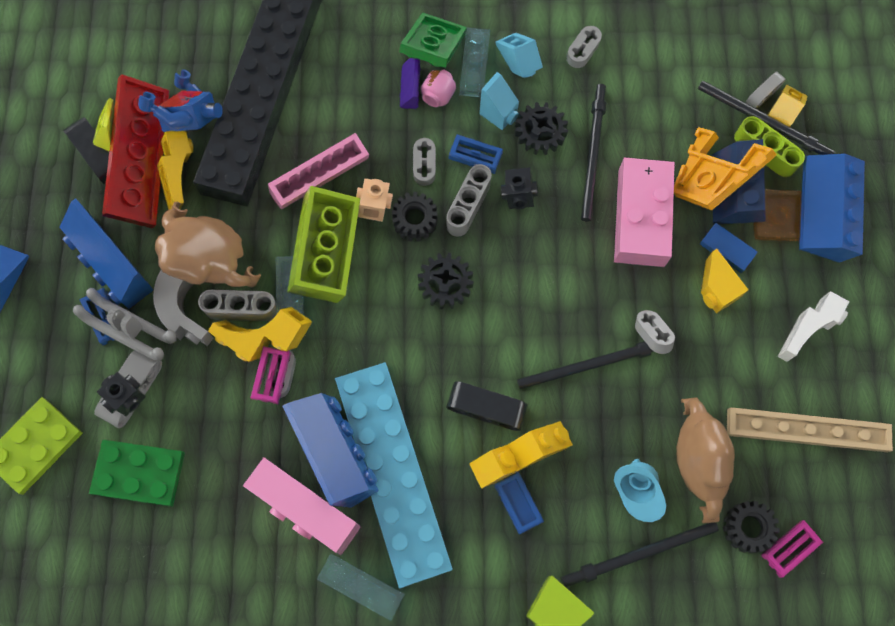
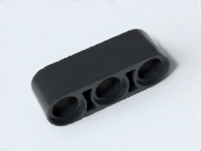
M83 117L63 131L96 176L105 184L109 151L93 145L95 130L86 118Z
M458 381L454 382L446 408L453 412L514 431H521L528 404L521 400Z

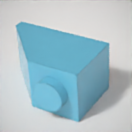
M514 33L496 41V46L512 73L526 78L534 75L536 70L543 68L534 39Z
M498 72L482 88L479 114L503 130L507 124L512 125L519 115L517 112L519 101Z

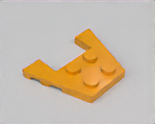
M698 127L695 132L696 141L688 149L689 158L687 163L681 166L674 183V195L680 199L713 210L769 163L777 154L772 148L754 143L738 165L706 155L719 137L714 131Z

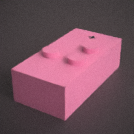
M635 158L623 159L618 170L615 263L665 267L672 257L674 162Z
M266 458L261 460L243 485L272 506L269 512L281 521H284L287 517L295 523L292 529L309 540L313 536L340 555L343 554L361 528L352 519L335 507L330 506L328 502Z

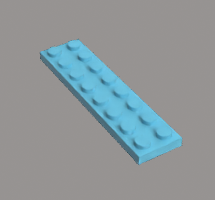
M386 362L335 378L348 423L353 430L354 442L360 445L364 451L365 458L363 460L367 468H370L377 478V483L375 484L379 491L373 494L371 498L399 588L453 570Z

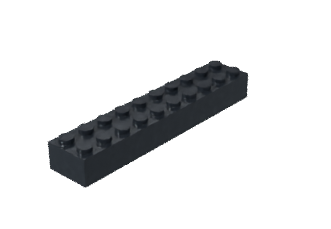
M262 0L222 105V116L216 121L194 179V184L201 195L248 207L322 0Z

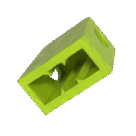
M548 576L526 617L535 626H581L592 617L594 612L556 578Z

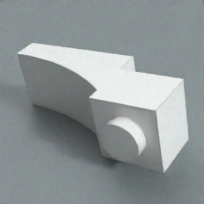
M830 291L819 300L815 310L811 307L806 309L799 315L778 357L786 362L798 354L803 344L814 332L821 328L829 330L836 324L841 325L847 317L848 312L845 309L849 301Z

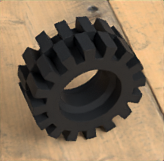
M413 192V196L406 193L404 199L400 196L397 199L398 204L394 203L392 210V221L396 233H400V237L403 239L405 236L408 237V241L416 238L418 242L421 241L423 236L427 239L429 233L433 234L435 227H437L438 211L436 204H433V200L430 197L426 199V194L423 193L421 197L418 196V192ZM418 209L424 213L425 218L420 224L412 225L406 221V213L409 210Z
M747 501L729 509L727 512L729 515L724 517L723 522H726V526H723V531L728 533L725 536L727 541L731 540L733 542L731 546L739 548L741 552L757 553L770 549L773 546L772 543L777 541L778 537L775 534L780 532V528H776L775 524L779 523L778 518L773 519L772 515L775 513L772 509L767 510V505L764 503L758 504V501ZM747 516L754 517L760 523L761 530L756 538H749L742 531L741 523Z

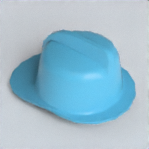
M635 459L631 464L620 467L615 472V486L625 508L634 518L643 522H654L665 514L666 500L659 484L658 473L652 466L640 462L639 459Z

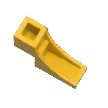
M293 307L280 309L268 324L259 329L242 328L227 320L212 323L208 332L215 336V340L219 344L228 346L235 351V355L238 358L251 362L261 358L263 346L268 347L270 342L281 351L297 348L312 321Z
M559 421L531 430L508 445L493 449L469 464L480 487L484 488L546 457L563 451L573 444L569 438L568 431Z

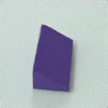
M409 58L402 65L400 108L417 109L419 106L420 59Z

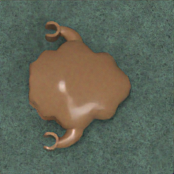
M178 201L174 202L172 208L166 211L162 217V226L165 229V233L160 235L155 242V251L158 255V263L162 272L191 284L199 285L208 282L214 284L225 283L233 287H255L261 274L252 275V266L246 269L244 275L236 273L238 267L237 259L243 256L242 238L232 227L222 220L212 217H185L188 210H179L180 203Z
M698 398L682 399L681 402L685 406L683 414L689 416L681 427L676 446L677 463L687 488L700 500L706 502V506L700 507V510L703 512L702 523L719 522L723 499L728 492L733 478L734 447L724 425L707 412L705 406Z

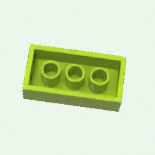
M314 186L309 187L303 197L288 293L338 303L346 296L360 198Z

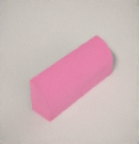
M354 133L268 183L269 193L277 205L283 209L304 197L310 186L319 188L367 160L369 153L357 134Z

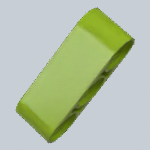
M751 116L744 119L735 133V141L763 139V146H770L777 154L766 166L782 177L792 176L805 160V155L799 147L757 117Z

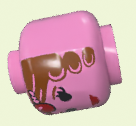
M433 70L421 85L422 99L432 107L445 106L456 90V83L448 71Z

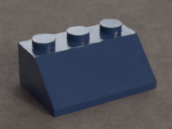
M763 139L736 141L712 154V157L738 165L754 143L763 146ZM764 167L713 209V225L715 223L766 222Z

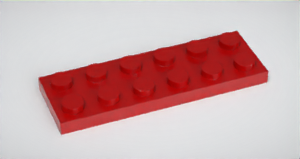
M121 74L117 83L102 216L153 228L156 226L161 180L157 165L161 156H163L161 140L165 132L162 131L159 119L153 116L154 113L152 111H141L138 102L140 95L143 96L144 92H150L156 97L154 105L159 106L169 99V90Z

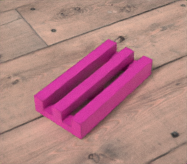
M263 346L251 394L252 400L279 404L291 355L290 351H281ZM273 354L264 394H259L268 356ZM279 356H282L273 396H270Z
M801 520L761 556L769 562L772 569L777 571L776 574L783 578L819 547L823 541L805 520ZM804 529L805 533L776 558L772 556ZM808 538L813 540L784 567H781L780 563Z

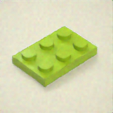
M41 397L0 438V477L18 494L24 495L83 432L46 398Z

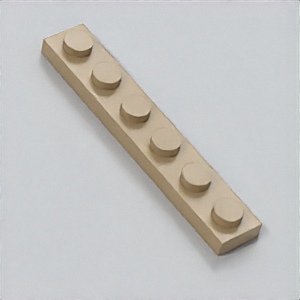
M731 407L727 409L728 436L878 452L893 451L892 424Z

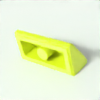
M111 98L107 100L99 116L93 145L110 151L115 108L114 100Z

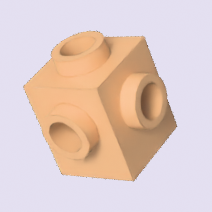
M364 179L363 188L358 187L356 197L360 198L358 217L383 222L385 208L390 209L393 194L388 193L390 183L379 179Z

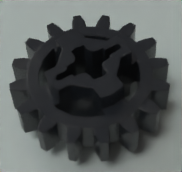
M535 102L533 109L527 105L525 112H519L518 119L515 122V136L519 137L518 144L525 143L526 151L533 148L535 155L538 154L539 150H543L544 155H547L548 149L556 152L558 145L562 146L568 134L566 129L568 121L563 120L564 112L557 114V106L550 109L547 102L544 104V107H540L539 103Z
M438 253L437 260L435 261L429 257V266L422 264L421 271L423 273L418 274V280L421 281L418 284L419 291H424L422 298L427 299L430 297L431 306L435 305L436 302L440 303V309H443L445 304H449L450 308L453 309L455 301L462 305L464 301L463 296H470L469 289L473 288L474 283L470 280L473 278V271H467L469 268L468 262L460 264L461 257L458 256L453 260L451 259V253H448L446 258H443ZM452 268L456 269L460 274H456ZM444 278H449L447 284L442 283ZM429 285H431V287L436 288L439 294L435 293ZM453 291H458V292H456V293L453 294V295H449V294H451Z

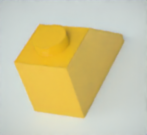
M786 84L768 115L791 127L804 107L808 96Z
M718 249L714 250L706 259L701 289L705 304L717 314L740 299L748 291V288Z

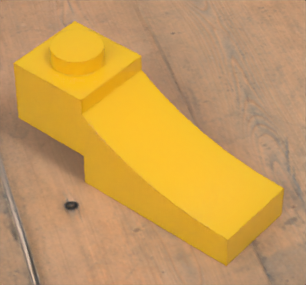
M186 130L166 131L161 140L165 156H161L157 168L168 210L177 201L180 203V210L184 204L181 187L183 163L187 162L191 153H193V143L190 138H187Z

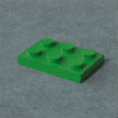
M422 12L401 42L399 52L406 54L409 58L421 59L433 66L446 68L463 40L467 27Z
M102 439L89 494L173 507L185 452Z

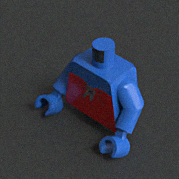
M184 69L181 70V76L175 73L174 84L177 88L186 89V91L177 93L159 106L154 105L156 97L150 92H144L143 96L140 95L138 102L141 111H152L154 113L153 116L159 119L163 132L197 130L214 118H220L223 112L221 104L214 102L210 92H203L195 84L190 83V73Z

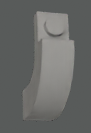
M161 270L156 279L153 294L154 306L159 319L168 330H173L176 333L177 339L180 341L185 336L196 345L202 342L208 346L214 339L212 335L186 317L184 312V299L193 284L171 277Z

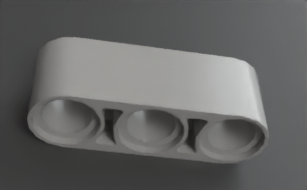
M478 164L470 169L447 213L446 227L452 236L459 237L466 234L489 191L491 171L485 165ZM480 177L485 179V181L479 183L474 179ZM472 198L474 202L465 203L463 199ZM459 218L462 219L464 223L457 225L454 224L452 220Z
M206 290L198 299L201 310L207 317L214 320L271 321L279 312V307L274 297L264 291ZM219 301L214 309H208L210 302ZM245 302L240 310L233 309L236 303ZM263 303H271V306L268 310H259L260 306Z
M134 350L119 370V373L124 377L130 374L141 384L138 389L145 395L160 372L162 361H154ZM103 398L100 399L95 408V415L117 428L123 427L134 413L132 411L127 416H124L115 411L112 414L100 403Z

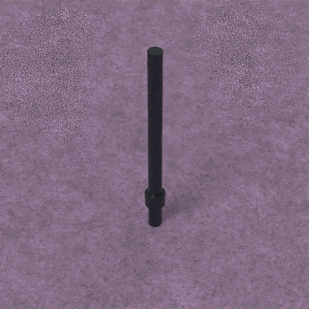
M703 80L700 83L698 90L749 117L759 118L778 133L801 144V148L808 152L814 151L819 155L835 153L834 150L819 143V139L812 135L806 136Z
M604 84L596 86L595 101L592 102L591 108L593 120L581 220L585 222L591 221L602 119L606 113L607 105L605 102L606 85Z
M643 341L636 343L631 348L517 379L519 389H523L630 358L651 356V353L654 351Z
M716 522L706 523L592 565V563L580 567V570L562 576V584L565 587H569L582 581L586 583L594 581L601 574L718 532V526Z

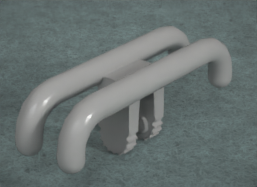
M89 288L86 291V295L93 303L108 312L106 319L109 324L90 314L81 305H76L73 308V313L87 325L154 361L162 360L164 352L161 348H152L135 339L141 330L168 344L174 343L177 340L176 333L173 330L165 331L107 300L94 288Z

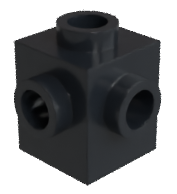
M530 167L505 170V184L501 185V194L503 200L507 199L509 209L534 207V197L538 196L537 181H533Z
M119 372L108 376L97 391L103 398L100 403L113 414L117 411L124 416L134 411L146 397L138 389L141 384L130 374L124 377Z

